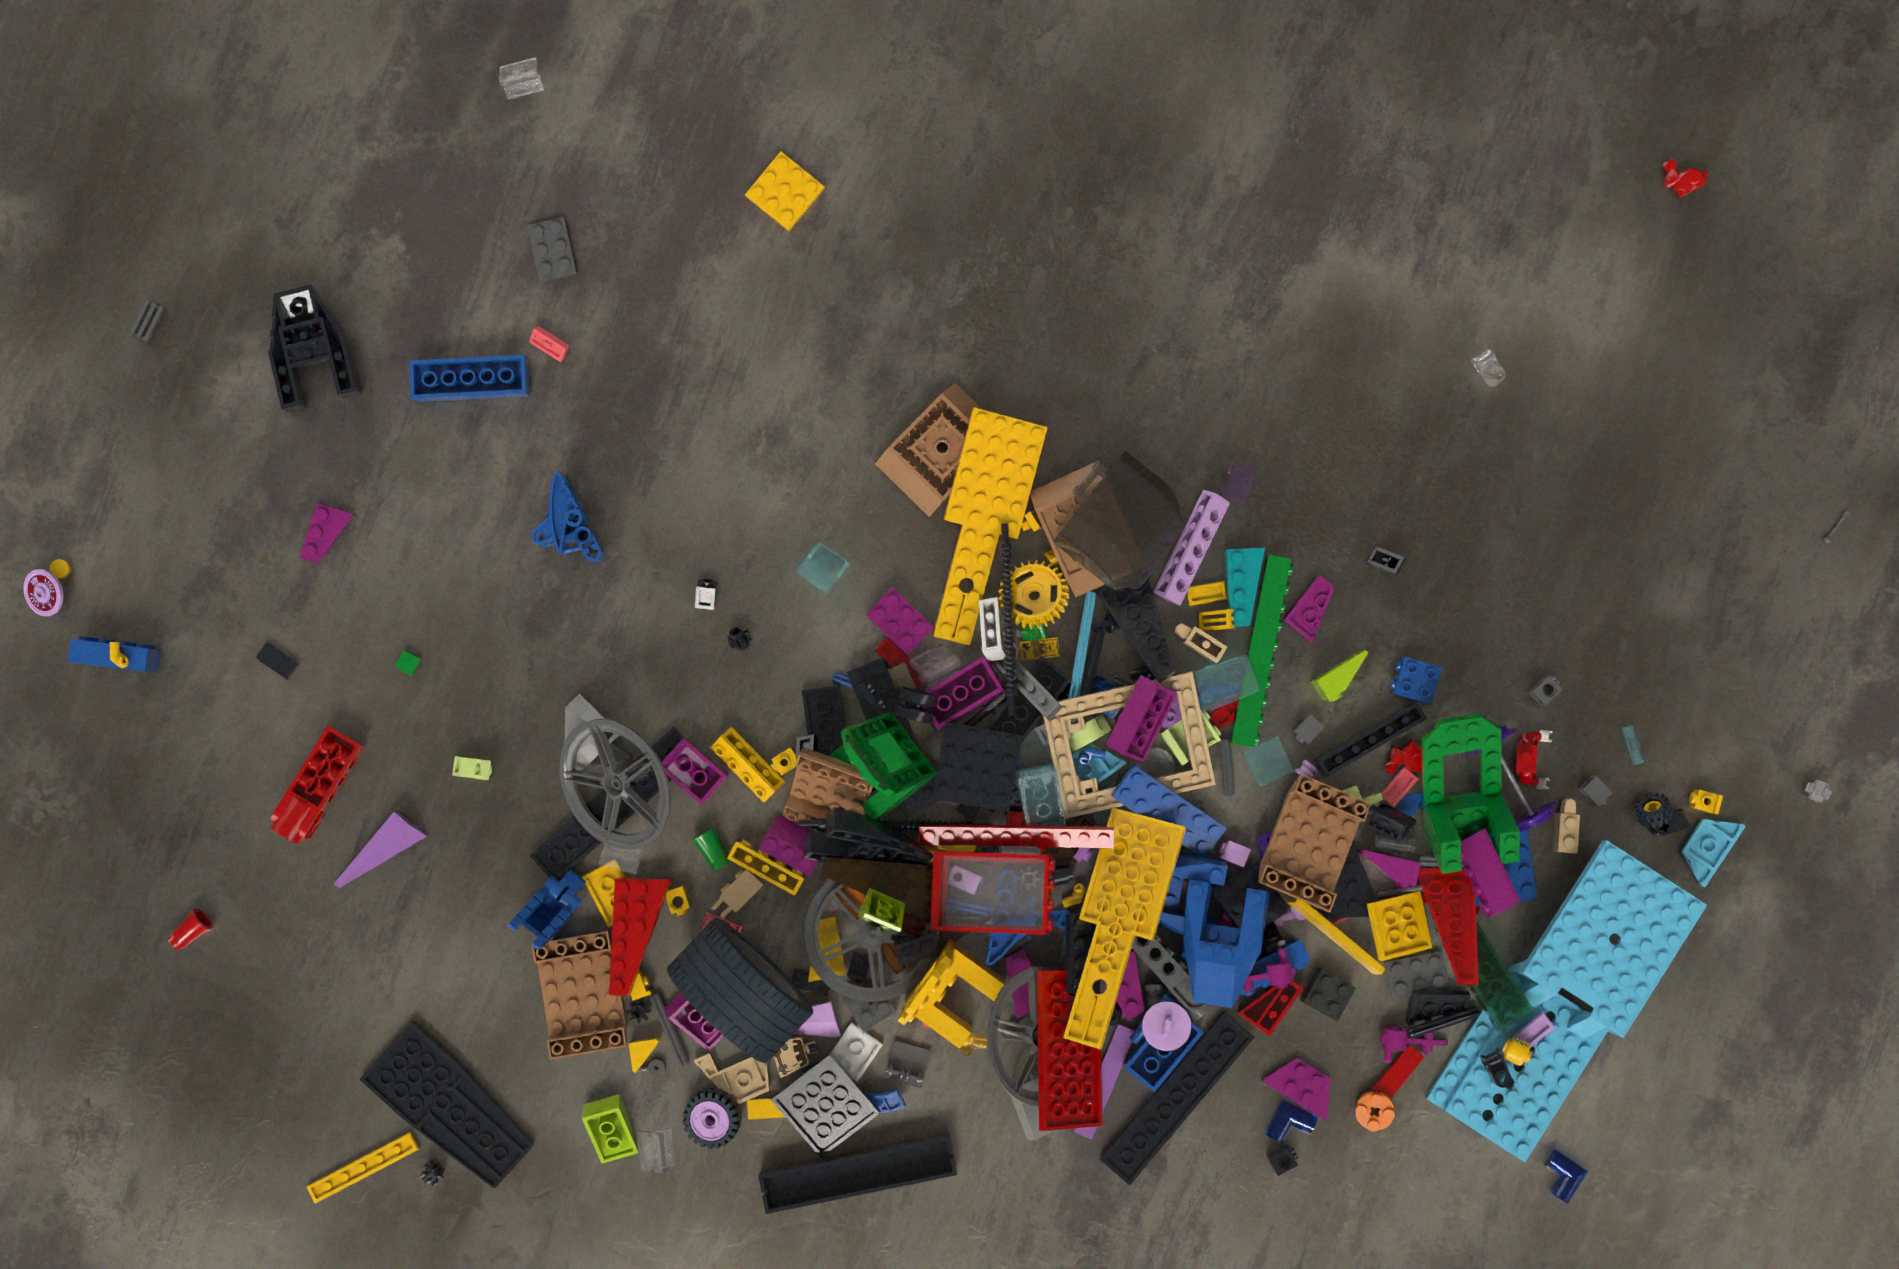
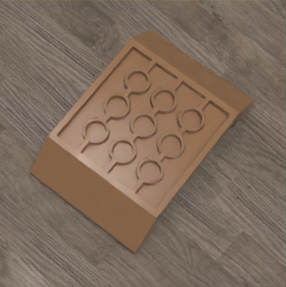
M1099 461L1030 492V498L1075 597L1146 566Z
M803 747L797 758L796 773L782 816L799 822V819L819 820V818H826V815L834 807H843L845 810L864 815L865 812L862 804L870 799L873 786L862 779L858 768Z
M1300 774L1287 793L1260 863L1258 883L1330 913L1337 896L1333 891L1359 823L1365 822L1371 803Z
M609 931L552 940L540 950L532 946L534 963L538 965L549 1039L547 1040L550 1060L627 1047V1023L622 996L609 995L612 944Z

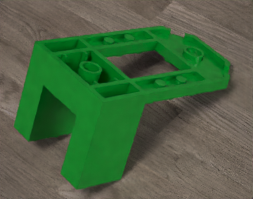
M891 712L846 727L841 731L843 745L830 755L832 758L856 766L860 771L862 779L879 790L862 804L866 816L874 820L890 813L938 774Z
M1481 713L1440 719L1435 724L1436 727L1421 738L1423 831L1441 873L1461 871V840L1467 839L1486 829L1502 864L1519 862L1520 830L1501 793V729L1499 725L1490 722ZM1480 750V791L1444 797L1443 755Z

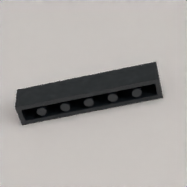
M1413 702L1314 761L1323 777H1329L1423 722L1427 717L1418 702Z

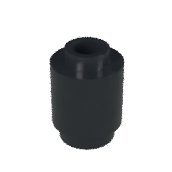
M1070 865L1056 866L1055 871H1052L1055 887L1069 884V881L1074 880Z

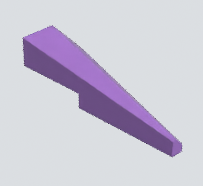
M394 811L336 880L334 885L341 888L426 838L427 835L398 811Z

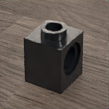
M1287 1145L1266 1155L1277 1176L1298 1166L1296 1160L1299 1158L1294 1148L1290 1149ZM1283 1155L1289 1157L1288 1162L1285 1164L1279 1163V1159Z

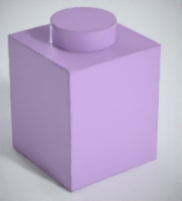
M1227 840L1220 847V858L1244 867L1251 849Z

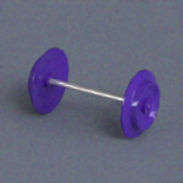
M1506 724L1499 726L1501 729V741L1515 733L1518 729H1508ZM1480 750L1468 751L1466 755L1477 753ZM1501 754V765L1527 811L1514 819L1520 832L1538 826L1554 815L1552 809L1557 806V801L1546 803L1531 810Z

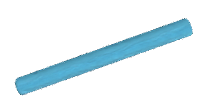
M1091 591L1087 592L1085 596L1069 698L1080 696L1096 593Z

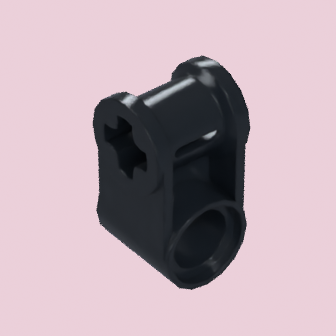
M1683 808L1673 810L1672 819L1668 820L1667 824L1662 823L1663 826L1660 830L1659 825H1656V828H1652L1651 825L1649 831L1653 835L1665 836L1687 829L1690 825Z
M1496 1048L1494 1052L1485 1056L1480 1055L1481 1062L1492 1083L1501 1088L1508 1087L1512 1082V1077L1500 1049ZM1500 1073L1505 1075V1080L1502 1083L1497 1081V1076Z

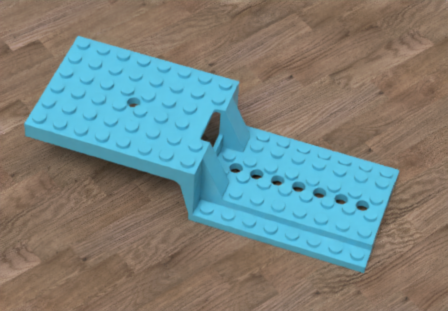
M1602 840L1529 957L1523 962L1508 966L1482 1007L1480 1015L1475 1018L1425 1098L1523 1162H1526L1607 1032L1621 1038L1625 1037L1707 904L1607 840ZM1613 933H1616L1619 937V941L1616 944H1611L1609 941ZM1564 988L1593 1007L1592 1012H1587L1558 994L1559 990ZM1541 1011L1544 1014L1552 1011L1554 1019L1551 1023L1555 1028L1533 1045V1054L1529 1062L1524 1061L1523 1068L1520 1071H1515L1514 1063L1505 1059L1513 1084L1505 1088L1493 1084L1481 1062L1480 1055H1488L1494 1052L1496 1048H1499L1502 1052L1508 1038H1513L1511 1035ZM1500 1073L1497 1076L1498 1083H1502L1505 1079L1504 1073ZM1497 1093L1502 1095V1101L1499 1104L1493 1102V1096ZM1485 1110H1491L1492 1117L1489 1120H1484L1482 1117Z

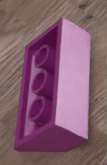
M1140 676L1139 680L1135 683V688L1130 698L1126 701L1122 714L1118 717L1113 732L1109 735L1106 745L1125 756L1144 762L1178 693L1144 676Z
M1486 829L1461 841L1463 871L1472 883L1474 895L1478 896L1481 902L1482 912L1488 918L1509 911L1520 900Z

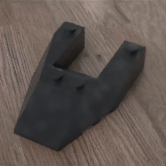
M307 285L275 293L273 296L272 330H270L271 342L268 355L281 409L289 413L306 408L297 368L327 360L330 362L337 395L343 399L361 395L358 375L344 335L314 287Z
M834 807L826 815V833L819 829L810 830L804 836L803 845L804 859L824 863L825 857L926 865L933 859L931 852L900 830L854 811L845 810L843 807Z

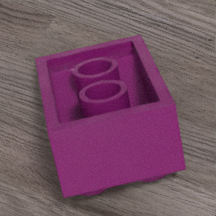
M685 738L678 743L662 762L666 775L700 805H704L729 777L718 765Z
M1357 848L1358 854L1389 880L1395 881L1394 885L1410 888V885L1416 886L1421 863Z
M681 992L665 1007L668 1019L708 1052L724 1037L687 1001Z

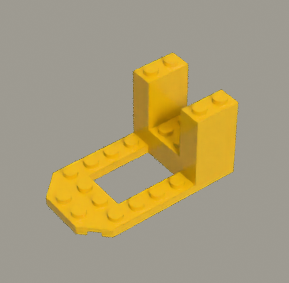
M949 939L927 973L905 1000L898 1021L905 1025L907 1021L911 1023L917 1017L960 1049L962 1045L966 1046L971 1040L973 1034L971 1032L972 1026L940 1003L946 994L945 988L947 985L951 987L958 975L995 1001L1001 988L1005 985L1006 979Z

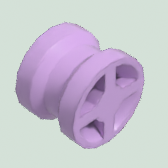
M1304 759L1302 766L1297 768L1295 773L1312 778L1319 773V770Z

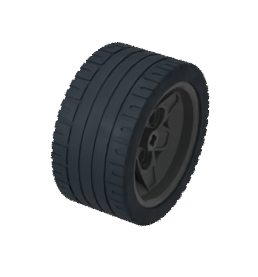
M713 918L667 967L668 976L687 1001L725 1038L761 1063L769 1062L813 1014L811 1004L792 981L749 940L730 925L717 918Z

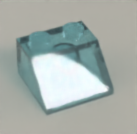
M818 542L796 573L829 595L850 563Z

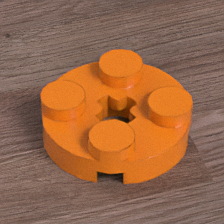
M1369 1091L1362 1094L1357 1100L1355 1108L1356 1118L1363 1127L1376 1132L1388 1127L1395 1117L1394 1104L1385 1093ZM1371 1107L1375 1109L1380 1108L1379 1114H1371Z

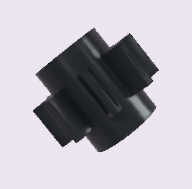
M742 627L731 629L729 632L730 636L727 637L731 649L736 647L737 650L746 649L750 644L749 641L752 640L748 629L745 628L743 630Z
M638 999L636 1005L633 1002L629 1004L632 1009L627 1010L626 1013L631 1014L630 1021L636 1019L637 1023L640 1024L642 1018L646 1021L649 1019L646 1014L652 1010L647 1009L648 1002L643 1004ZM638 1007H640V1010H643L640 1016L635 1012Z
M430 1160L420 1167L422 1170L420 1177L424 1184L431 1183L434 1186L438 1181L444 1179L442 1174L445 1169L440 1162L433 1163Z

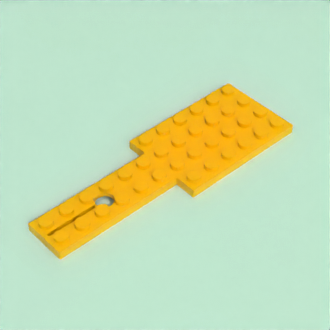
M973 407L943 519L962 525L932 636L966 645L971 644L979 614V600L983 599L999 535H1001V524H1009V537L1018 539L1048 427ZM964 578H970L973 581V589L967 593L962 592L959 588V583Z
M1116 808L1111 809L1106 826L1114 827V848H1100L1079 919L1097 924L1063 1037L1101 1050L1134 938L1138 936L1154 941L1186 831V827ZM1103 979L1107 984V989L1103 994H1096L1093 990V984L1095 981Z

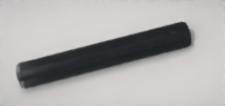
M1102 628L1094 629L1080 696L1092 694L1105 636V630Z
M1476 1006L1410 1027L1407 1029L1410 1039L1476 1018L1480 1015V1012Z

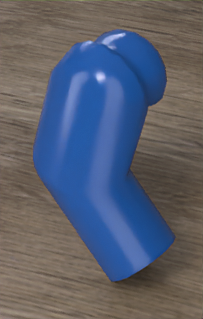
M1088 747L1079 754V763L1086 765L1093 758L1104 760L1106 750Z

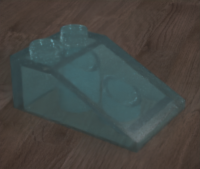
M1248 655L1236 657L1193 672L1198 701L1201 709L1206 712L1260 691Z
M1054 764L1017 770L1016 779L1025 824L1028 826L1066 825L1057 770Z

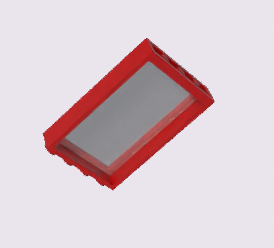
M933 851L930 930L1050 935V931L1053 930V919H1050V914L1054 909L1051 891H1054L1055 881L1052 879V871H1055V859H1052V855Z

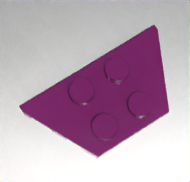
M1295 1057L1286 1065L1276 1069L1272 1074L1262 1078L1261 1081L1323 1120H1327L1331 1079L1327 1075Z

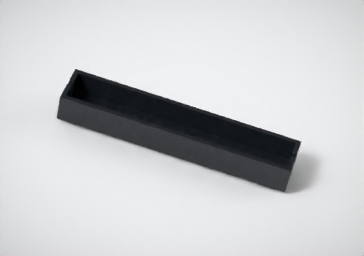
M950 1133L764 1170L760 1171L758 1178L761 1193H764L762 1198L765 1213L770 1214L956 1176L957 1167Z

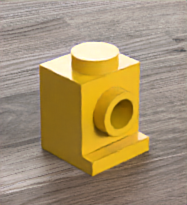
M792 747L771 759L773 762L771 764L772 769L777 774L780 773L781 776L797 767L796 753ZM782 759H787V766L781 765Z
M1694 789L1689 798L1690 808L1718 815L1723 796ZM1708 798L1707 804L1705 805L1704 799Z
M638 969V975L631 992L633 1001L653 993V989H648L650 983L647 975H643L640 969Z

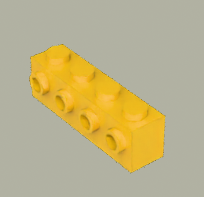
M732 727L722 734L710 747L763 802L767 801L785 783Z
M746 840L736 841L727 859L794 896L797 894L806 878L802 876V872L795 868L792 870L787 868L784 862L769 858V854L760 849L757 851L751 848L752 844Z

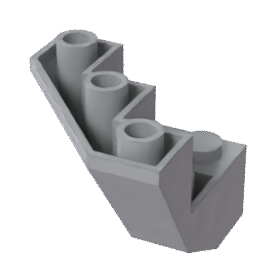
M580 694L565 707V741L570 733L579 725L594 719H604ZM605 732L609 744L619 736L615 733ZM592 735L586 738L578 750L575 770L582 771L599 755Z

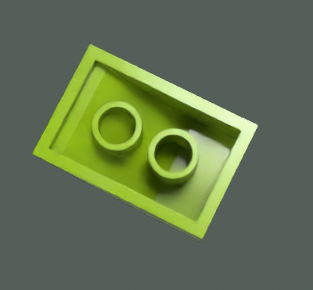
M1366 650L1359 651L1311 681L1322 701L1329 700L1331 702L1343 696L1341 693L1346 690L1368 654Z
M869 888L860 906L859 916L865 921H873L879 924L884 929L900 932L905 903Z
M620 1094L583 1105L582 1120L602 1164L639 1153L627 1109Z

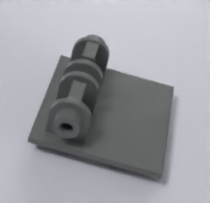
M894 1040L884 1078L921 1088L931 1050Z

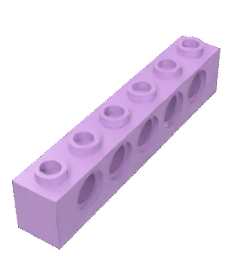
M1206 490L1202 491L1157 583L1154 594L1168 602L1181 605L1230 504L1229 501L1216 493Z

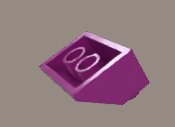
M778 814L759 849L809 877L818 861L803 858L804 836L809 830L799 827L798 824Z

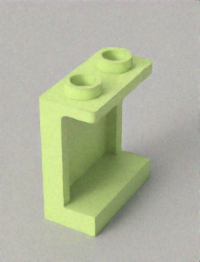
M1200 709L1209 748L1221 740L1219 738L1221 733L1215 725L1212 727L1208 720L1211 718L1206 710ZM1180 720L1167 730L1162 731L1160 735L1180 765L1183 766L1189 762L1190 758L1182 720Z

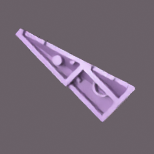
M832 1001L812 1005V1016L794 1033L798 1035L841 1037Z

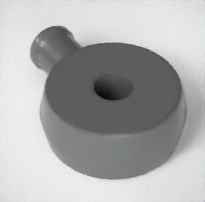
M654 1058L648 1065L642 1066V1072L649 1071L651 1075L656 1077L663 1075L666 1070V1064L660 1058Z

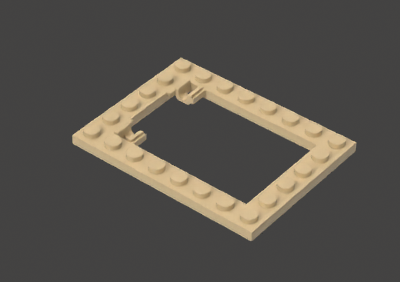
M1193 672L1172 675L1158 684L1178 693L1177 700L1192 769L1155 777V779L1176 793L1216 785ZM1135 684L1060 700L1058 702L1063 708L1050 721L1043 716L1065 819L1124 806L1111 796L1117 786L1098 790L1096 777L1085 781L1079 780V776H1076L1068 739L1070 738V733L1086 729L1083 716L1125 707L1126 701L1130 698L1135 688ZM1077 718L1078 723L1071 724L1070 719ZM1092 787V792H1085L1086 788Z

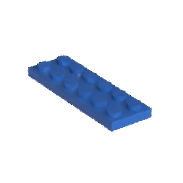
M1135 764L1132 765L1111 794L1114 799L1136 814L1186 827L1182 845L1200 857L1208 855L1227 829L1226 826Z

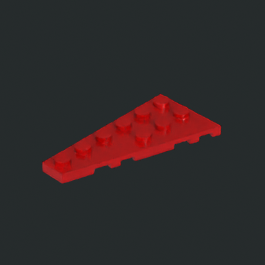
M1420 868L1418 880L1457 984L1478 985L1476 898L1472 891V883L1465 876L1463 868H1461V871L1444 874L1441 873L1440 868Z
M615 878L609 995H631L639 966L644 959L646 947L650 943L659 918L661 906L665 902L666 893L672 880Z

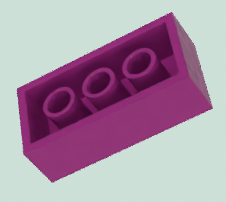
M983 656L927 690L928 693L937 695L938 701L935 707L924 706V708L934 713L933 723L937 730H942L945 728V722H955L1006 689L990 662Z

